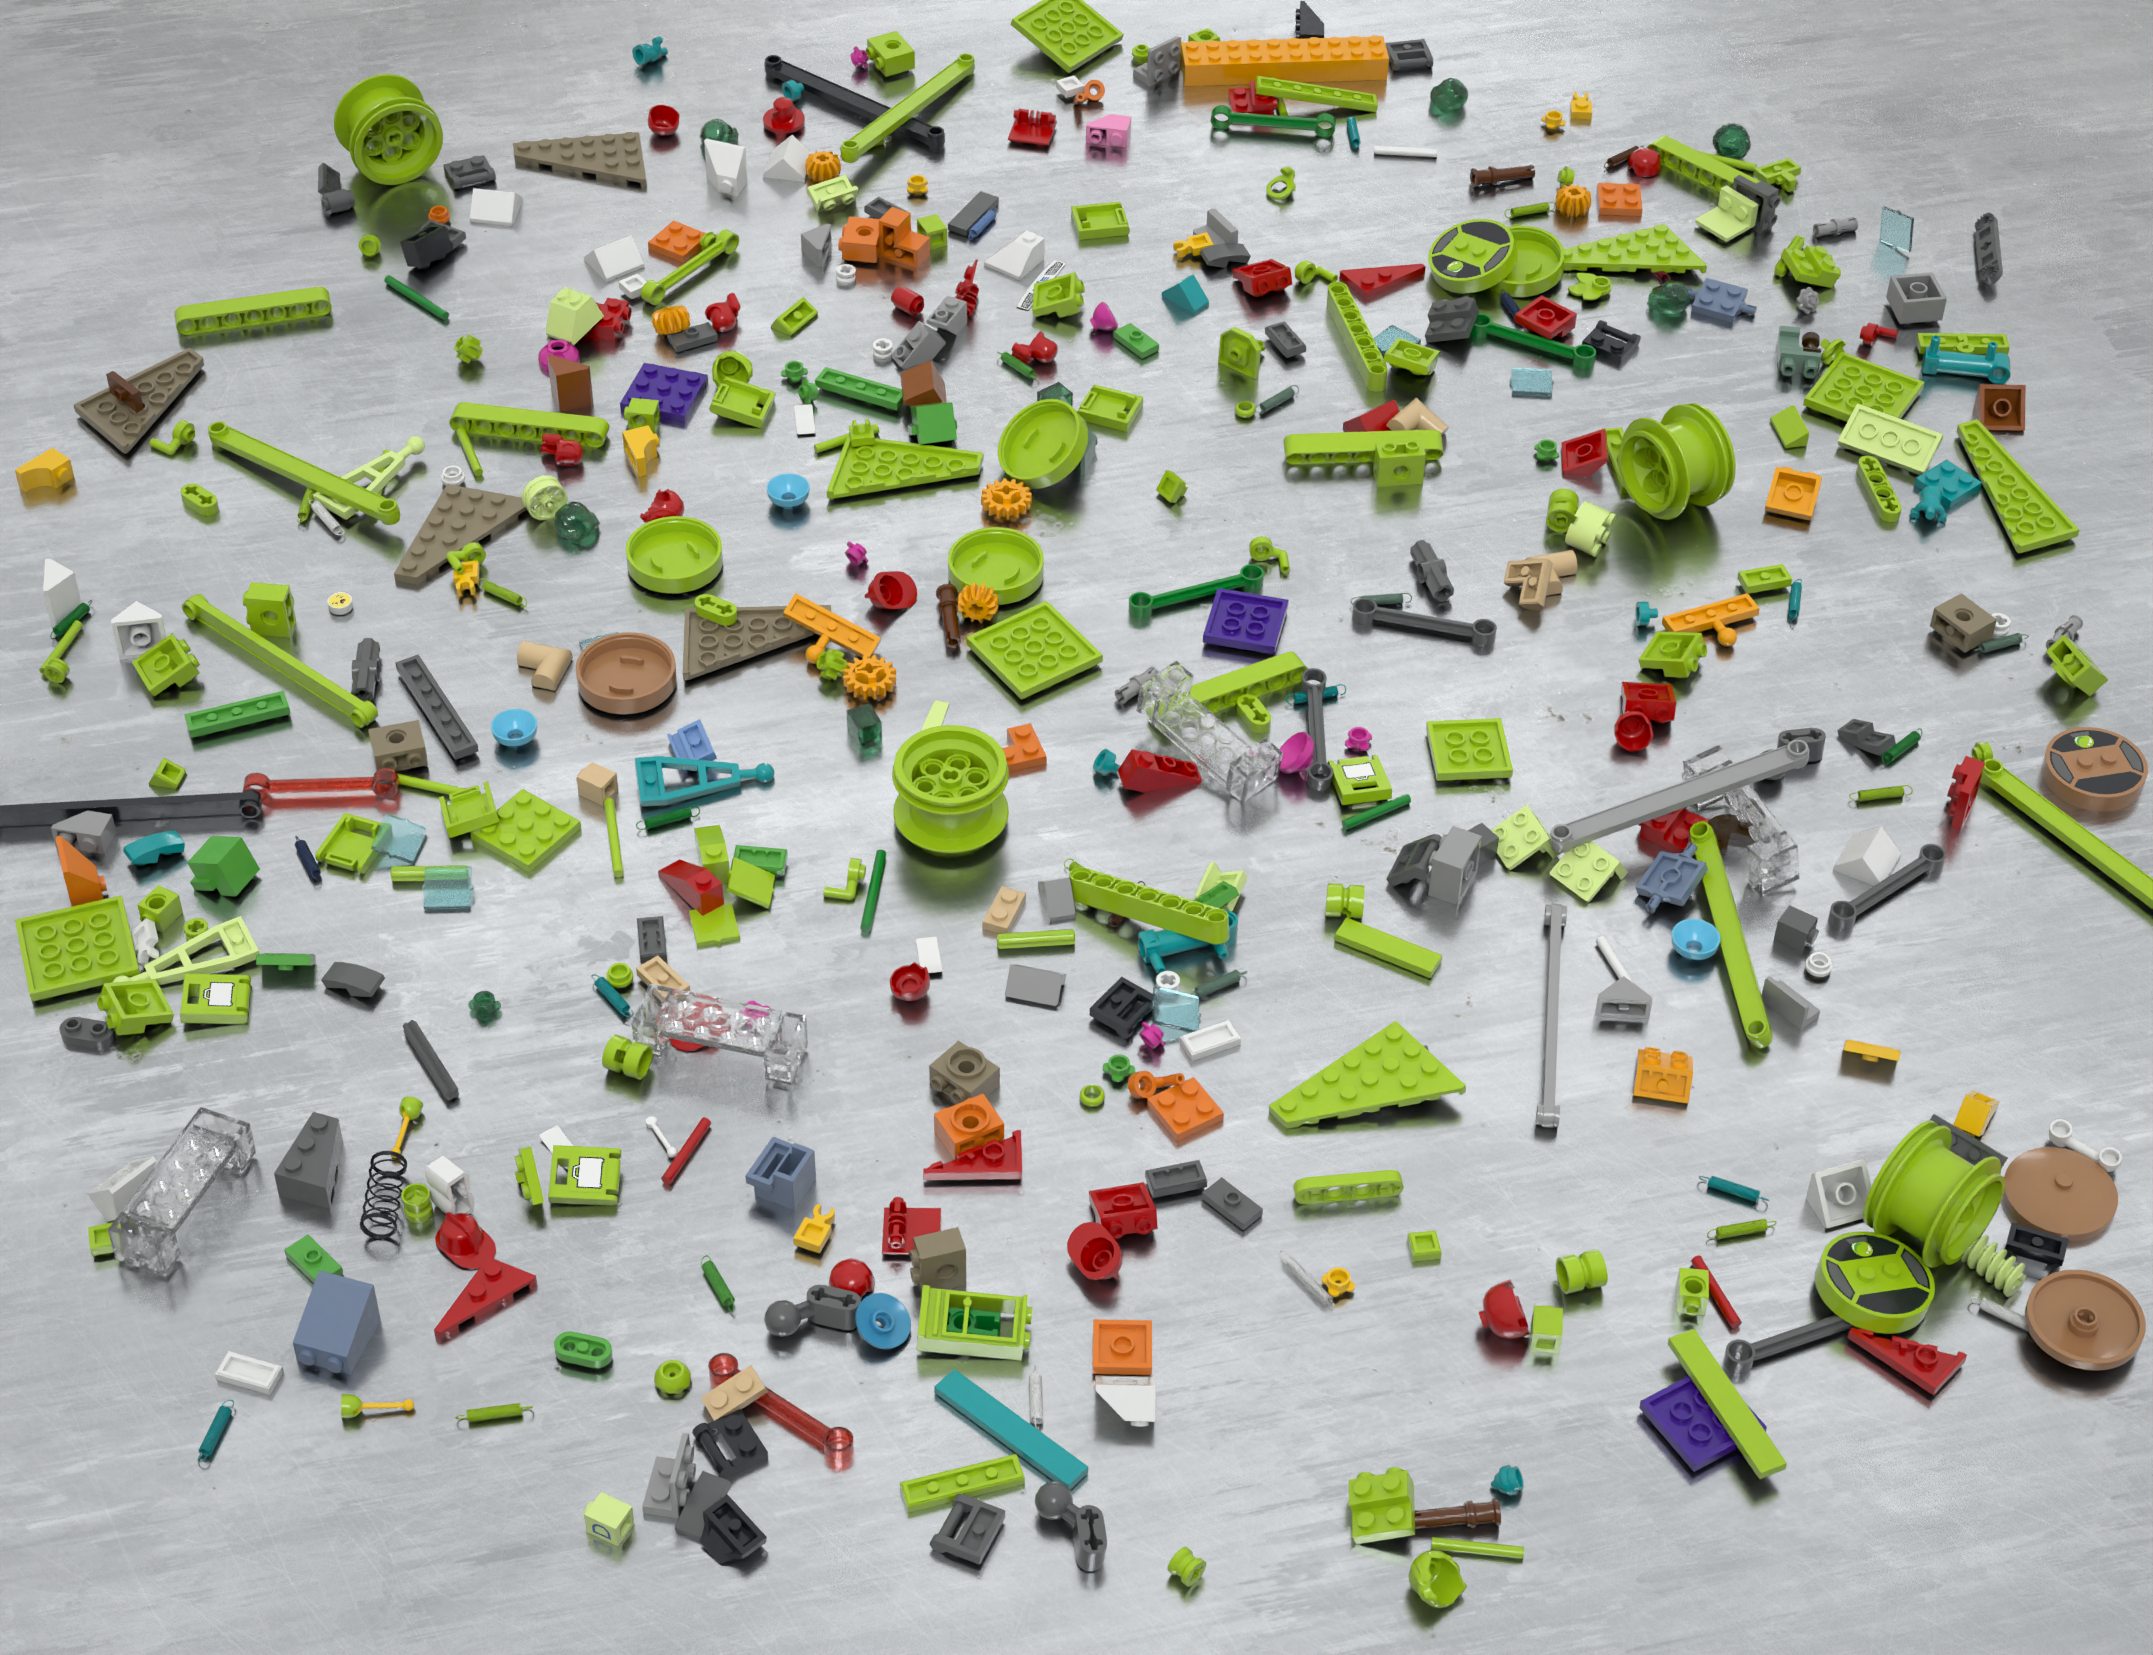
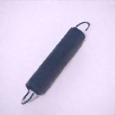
M1501 290L1500 299L1515 318V314L1520 311V308L1509 293L1505 292L1502 294Z
M295 836L297 840L295 847L309 875L313 878L318 877L321 871L306 841L300 840Z

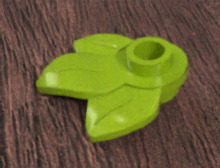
M1577 273L1576 276L1579 283L1568 287V291L1571 294L1583 296L1584 300H1596L1601 296L1609 294L1612 290V285L1607 277L1596 276L1590 273Z

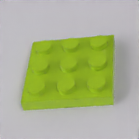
M1501 718L1427 721L1426 731L1437 781L1512 777L1513 768Z
M521 789L497 809L500 822L471 831L470 834L471 840L530 873L581 829V821L532 793Z

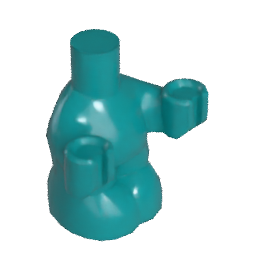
M662 37L653 38V45L645 43L633 48V58L638 65L642 66L648 62L653 63L661 56L668 54L666 47L661 48Z
M1927 486L1922 489L1919 494L1920 502L1910 510L1911 519L1913 517L1918 519L1920 511H1924L1927 519H1933L1935 513H1938L1937 521L1945 523L1947 521V514L1941 505L1942 492L1935 486Z

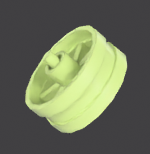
M540 476L533 479L526 485L521 496L522 503L531 516L537 520H548L556 517L566 507L568 501L566 491L559 481L552 476Z

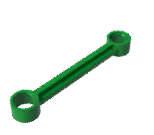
M1218 105L1212 110L1210 120L1212 126L1219 130L1227 129L1231 124L1315 131L1322 138L1332 136L1336 126L1335 118L1328 113H1322L1314 119L1236 113L1224 105ZM1224 114L1228 119L1219 121L1214 116ZM1321 122L1330 123L1332 127L1329 129H1323L1319 127L1318 124Z
M1478 313L1471 331V335L1475 337L1492 335L1572 359V363L1581 369H1589L1595 364L1596 350L1590 345L1582 344L1573 347L1493 323L1492 318L1484 313Z
M1249 564L1241 568L1240 574L1153 596L1145 592H1136L1129 597L1128 611L1132 617L1144 619L1149 617L1155 608L1215 594L1218 588L1231 590L1242 587L1248 591H1256L1263 586L1264 570L1258 565Z

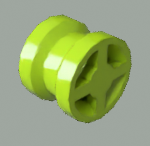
M1183 1547L1172 1557L1167 1570L1173 1576L1178 1575L1181 1577V1582L1189 1587L1202 1576L1206 1568V1562L1202 1558H1195L1192 1550L1188 1547Z

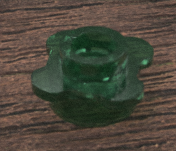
M481 991L474 995L473 1000L469 1001L468 1006L477 1012L479 1018H486L493 1011H498L501 1008V1003L495 1001L493 993Z

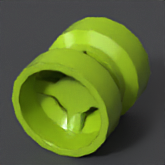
M413 1183L405 1187L401 1193L406 1219L413 1223L427 1221L433 1214L429 1188L421 1183Z

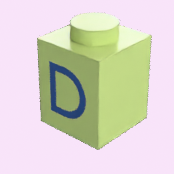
M600 1492L595 1501L589 1502L584 1511L587 1532L615 1546L620 1545L634 1525L632 1506L603 1492Z

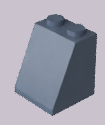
M319 1271L293 1340L296 1360L305 1365L326 1368L334 1373L341 1372L351 1375L381 1321L374 1285Z

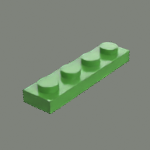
M825 367L815 379V384L818 388L897 411L903 404L902 389Z
M280 691L184 714L190 737L193 738L291 713L285 693Z

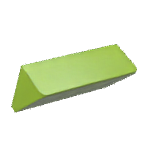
M802 297L777 317L771 327L791 336L819 312Z
M1795 405L1789 406L1770 417V421L1785 448L1807 446L1809 430Z

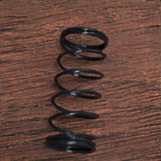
M394 1151L377 1152L370 1161L371 1167L369 1169L365 1202L362 1207L363 1214L359 1225L364 1234L376 1239L391 1237L397 1230L399 1216L395 1211L399 1210L401 1206L397 1199L401 1198L402 1190L399 1187L403 1186L405 1182L401 1175L405 1174L407 1170V1160L404 1156ZM381 1155H392L401 1159L403 1163L394 1159H382L374 1163V1159ZM384 1161H392L401 1164L403 1168L396 1172L382 1171L375 1165ZM378 1174L389 1177L399 1176L402 1182L398 1186L391 1183H378L373 1177ZM372 1180L376 1184L370 1187L369 1183ZM376 1186L388 1189L397 1188L400 1194L396 1198L389 1195H376L371 1189ZM370 1192L374 1196L368 1199L367 1195ZM374 1198L386 1201L395 1200L398 1206L394 1210L386 1207H374L369 1201ZM368 1204L372 1209L366 1211L365 1207ZM372 1210H377L384 1213L393 1212L396 1218L394 1220L392 1217L382 1213H367ZM372 1217L384 1218L390 1222H378L373 1220ZM370 1219L377 1224H393L394 1229L387 1234H376L365 1227L364 1221Z

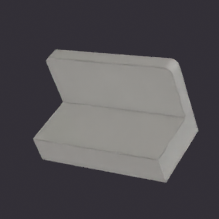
M1215 208L1207 211V225L1193 230V235L1207 232L1214 245L1238 243V229Z
M1011 964L1005 996L1056 1006L1058 1005L1061 985L1065 984L1067 974Z
M1770 976L1765 979L1762 990L1763 1002L1798 1029L1802 1030L1819 1018L1820 1010L1783 981H1776Z

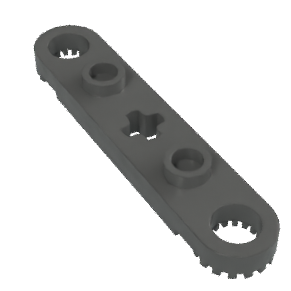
M1989 212L1983 214V217L1980 216L1981 219H1977L1978 222H1975L1979 278L1986 286L1996 283L2003 274L1998 220Z

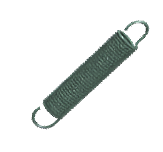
M1292 386L1260 403L1262 413L1258 414H1263L1298 394L1299 388L1298 392L1295 393L1294 389L1291 388Z
M1409 593L1364 595L1359 597L1372 599L1377 605L1403 604V594Z
M2015 633L1979 644V648L1973 651L1981 650L1982 653H1987L2022 643V635H2028Z
M1234 970L1195 987V991L1189 994L1188 997H1193V993L1198 998L1204 997L1240 981V975H1244L1248 971L1240 973L1238 970Z

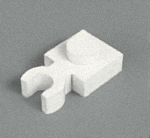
M146 918L131 932L137 962L143 966L149 963V957L159 958V952L154 948L155 944L159 941L155 922Z

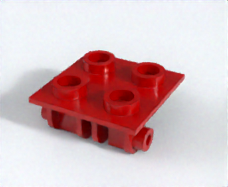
M1021 108L1014 110L1013 118H1015L1008 140L1017 143L1024 142L1048 146L1057 124L1056 115H1052L1051 112L1040 113V111H1037L1036 118H1034V110L1030 111V116L1029 110Z
M977 259L972 267L968 265L963 276L965 278L964 282L960 281L955 290V294H958L955 298L967 302V317L974 314L979 293L978 286L973 283Z
M893 1198L889 1208L884 1207L882 1254H910L909 1251L914 1249L913 1237L940 1231L941 1208H907L903 1198Z

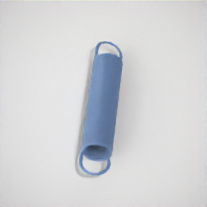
M997 208L994 209L995 211L989 210L969 230V240L977 237L996 217L995 212Z

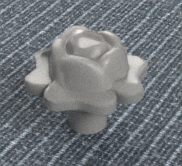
M1807 287L1806 290L1801 289L1800 296L1797 298L1798 309L1802 310L1805 314L1815 312L1819 304L1818 293L1813 291L1811 287Z

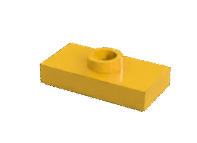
M1846 1039L1843 1050L1862 1054V1059L1878 1062L1879 1057L1899 1061L1901 1053L1899 1049Z

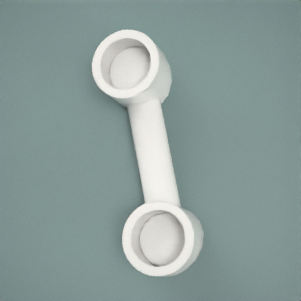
M2057 1119L2050 1124L2049 1137L2056 1146L2061 1148L2068 1147L2091 1158L2103 1167L2106 1172H2112L2120 1167L2122 1155L2117 1149L2107 1147L2099 1153L2071 1137L2073 1128L2068 1121Z

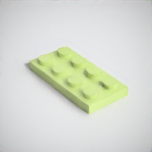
M1857 403L1838 439V445L1921 475L1927 471L1943 440V434Z

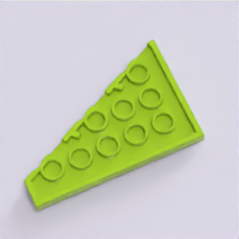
M1665 224L1619 234L1606 239L1602 238L1590 243H1582L1570 248H1563L1564 270L1587 271L1588 267H1602V271L1636 272L1637 268H1650L1651 272L1664 271L1666 273H1685L1686 269L1700 270L1701 273H1706L1707 264Z
M848 434L827 489V498L834 499L978 475L984 460V453L875 438V445L852 447Z
M1394 1021L1269 1105V1112L1286 1129L1299 1127L1302 1124L1319 1123V1119L1337 1116L1340 1119L1360 1115L1363 1112L1379 1111L1380 1107L1398 1104V1107L1421 1103L1424 1100H1438L1441 1095L1457 1092L1459 1095H1462L1466 1092V1085L1397 1021Z

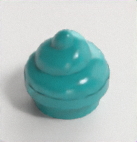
M1502 1466L1499 1469V1473L1494 1476L1491 1486L1503 1494L1509 1496L1516 1495L1518 1491L1524 1488L1520 1469L1517 1466Z

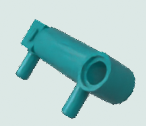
M1937 335L1932 336L1930 347L1925 349L1922 373L1934 375L1936 373L1988 378L1989 381L1995 384H2003L2010 379V358L2004 353H1996L1998 345L1995 342L1988 344L1986 356L1941 351L1939 348L1941 338Z
M1225 910L1229 918V940L1225 943L1211 944L1166 929L1159 931L1151 929L1139 932L1138 949L1145 964L1152 963L1156 973L1164 972L1166 969L1161 957L1210 945L1214 946L1219 958H1226L1228 956L1226 947L1232 946L1237 940V915L1232 911Z

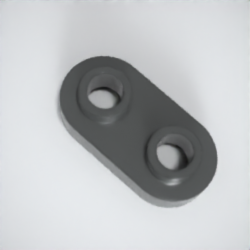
M71 1017L64 1020L59 1027L62 1040L71 1045L102 1049L111 1045L115 1039L113 1029H109L105 1021Z

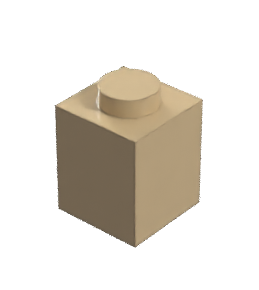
M591 762L577 775L578 795L601 806H604L606 798H612L618 792L617 773L594 762Z

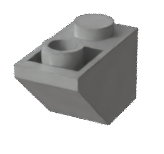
M946 296L929 316L927 324L938 330L958 335L967 324V302L955 297Z
M918 321L891 356L901 368L906 369L933 360L946 342L936 330Z
M85 811L53 824L51 827L56 847L55 837L61 836L77 850L99 854L106 853L117 833L112 814Z

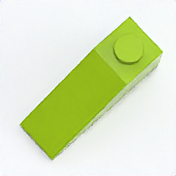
M720 825L694 828L701 867L708 869L722 884L728 883L729 858Z

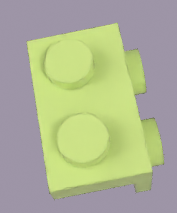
M842 175L809 186L806 192L816 211L821 212L824 210L830 211L842 204L848 205L856 199L859 189L857 186L852 187L846 175Z
M1210 862L1195 892L1194 898H1198L1223 881L1236 887L1240 896L1247 876L1244 870L1220 872L1216 862ZM1239 896L1223 905L1221 909L1233 911Z

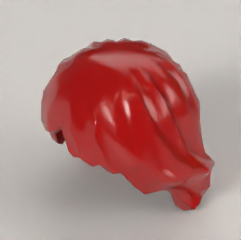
M659 489L651 507L648 508L645 514L641 513L640 518L644 523L663 517L683 516L685 510L684 502L675 491L669 489L661 491Z

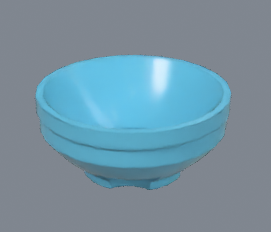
M781 474L773 477L767 484L768 498L774 504L783 507V509H793L806 501L809 496L810 487L808 481L797 474ZM786 497L794 498L792 500H783Z
M509 709L494 717L491 723V731L497 742L511 748H517L530 742L537 733V720L527 710ZM513 734L522 735V737L518 739H509V737Z
M1686 919L1677 923L1673 928L1671 942L1676 952L1686 959L1703 960L1716 953L1720 944V934L1712 924L1704 920ZM1689 945L1698 946L1701 949V951L1691 952L1686 947Z

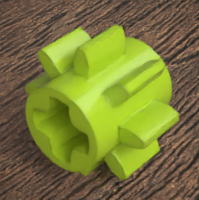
M470 334L467 335V338L461 336L454 346V350L458 352L456 357L467 364L470 363V360L473 362L477 361L483 351V348L479 346L481 341Z
M828 649L827 652H822L817 659V668L822 670L820 676L829 680L831 678L836 680L837 677H842L843 669H847V661L842 659L844 653L836 649Z

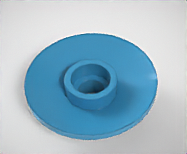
M885 1293L871 1294L864 1298L856 1309V1327L862 1338L870 1345L880 1349H893L900 1346L909 1336L911 1330L910 1316L906 1307L897 1298ZM876 1321L880 1322L883 1328L879 1327Z

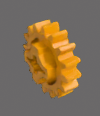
M1003 478L1001 482L994 480V485L988 483L986 484V489H982L981 505H983L984 511H989V516L997 514V519L1003 516L1009 520L1010 516L1019 518V513L1025 515L1026 509L1031 508L1032 493H1030V488L1024 487L1023 482L1016 484V479L1011 480V482L1007 481L1006 478Z
M863 655V660L854 658V664L847 663V669H843V685L847 687L848 693L854 691V697L863 695L864 700L868 696H872L875 700L879 694L885 697L886 691L892 692L893 686H896V668H893L892 662L886 663L884 657L877 660L876 655H873L872 658H867L866 655Z

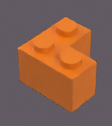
M891 207L879 219V252L881 257L918 268L930 256V237L911 231V213Z

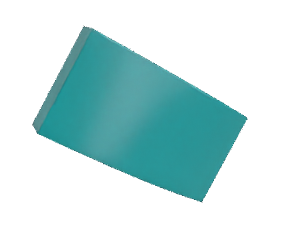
M166 831L148 835L124 846L123 852L132 864L146 865L147 863H158L160 853L171 855L177 852H184L185 842L176 831Z

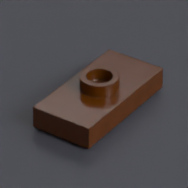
M111 371L107 373L110 393L119 402L122 401L136 413L143 410L140 391L116 372Z

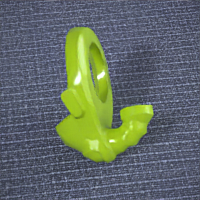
M1291 167L1282 168L1280 172L1283 175L1275 177L1268 183L1266 187L1268 197L1273 200H1282L1287 198L1292 191L1296 190V184L1294 183L1295 171ZM1283 182L1287 185L1286 190L1281 193L1271 191L1275 183Z
M1840 338L1835 339L1831 343L1829 340L1823 339L1820 345L1825 350L1822 353L1821 361L1829 365L1831 361L1837 358L1841 351L1844 352L1843 347L1846 345V342Z

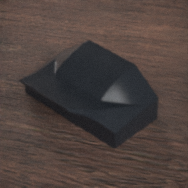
M2012 1223L2005 1249L2010 1257H2016L2014 1267L2024 1263L2023 1274L2027 1277L2041 1280L2048 1276L2055 1268L2062 1266L2069 1239Z
M728 1494L703 1511L704 1529L700 1543L719 1564L733 1559H743L766 1543V1535Z

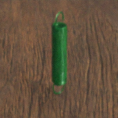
M81 603L53 627L51 635L54 632L56 637L58 635L61 636L71 627L74 621H78L90 611L89 606L91 603L89 605Z
M1912 731L1882 755V761L1883 756L1887 761H1893L1921 739L1920 734Z
M690 807L644 819L646 828L640 829L637 827V829L648 830L682 819L696 817L700 814V809L699 813L695 816H692Z

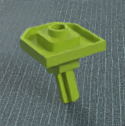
M1233 327L1220 335L1218 363L1252 379H1256L1259 376L1261 351H1265L1266 347L1263 346L1264 342L1262 340H1256L1253 335Z

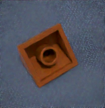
M549 354L547 358L551 393L559 411L562 412L592 405L593 393L590 366Z
M931 360L901 373L903 404L918 406L947 402L945 382Z
M1980 384L1973 408L1975 420L1978 419L1988 431H2025L2026 385Z

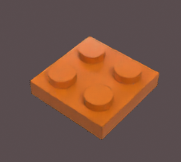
M1597 183L1599 215L1642 216L1640 184Z
M673 220L648 241V249L684 263L702 248L700 240L706 233Z
M1194 1077L1184 1081L1183 1084L1175 1085L1147 1098V1106L1176 1142L1224 1120V1112Z
M1093 1319V1374L1152 1375V1320Z

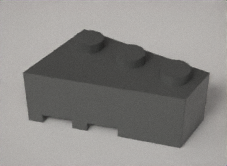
M316 1112L311 1114L274 1172L280 1196L330 1210L331 1194L335 1185L336 1168H338L343 1142L338 1118Z

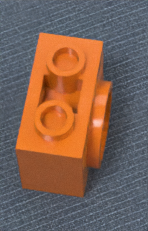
M849 216L847 225H843L842 238L840 237L838 242V250L842 251V260L877 263L878 256L880 255L879 219Z
M980 1094L934 1113V1132L953 1160H955L958 1153L976 1146H983L993 1139H996L997 1142L1004 1140V1122L985 1095Z

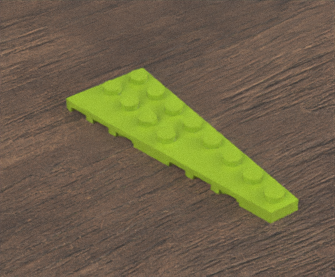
M1978 419L1958 424L1956 432L2018 554L2078 537L2079 528Z

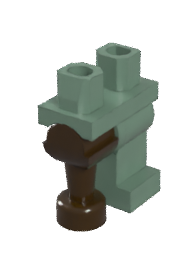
M1780 326L1777 338V371H1781L1786 376L1801 373L1806 378H1814L1818 375L1822 357L1821 349L1818 348L1820 345L1819 335L1815 332L1805 333L1802 336L1803 347H1800V328Z

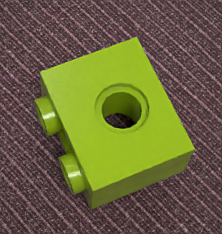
M897 31L867 39L866 53L868 59L875 64L876 68L885 77L915 69V51Z
M1422 440L1376 443L1373 474L1377 487L1423 484L1426 454Z
M251 582L248 591H245L243 594V605L247 608L246 622L250 625L251 630L261 636L290 638L296 624L294 598L291 594L290 585Z
M2065 635L2046 650V653L2054 661L2051 663L2053 669L2074 689L2078 687L2091 696L2109 680L2085 651Z

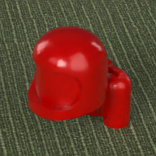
M735 293L728 294L725 303L711 304L705 310L706 318L712 322L713 329L719 333L731 331L736 324V318L738 317L741 305Z
M1040 331L1029 346L1015 343L1012 346L1011 350L1013 352L1011 355L1026 365L1031 364L1033 359L1047 364L1055 359L1058 346L1054 341L1044 337V333Z
M542 434L543 444H541L540 453L554 455L556 466H576L582 461L583 447L578 441L564 439L559 434Z

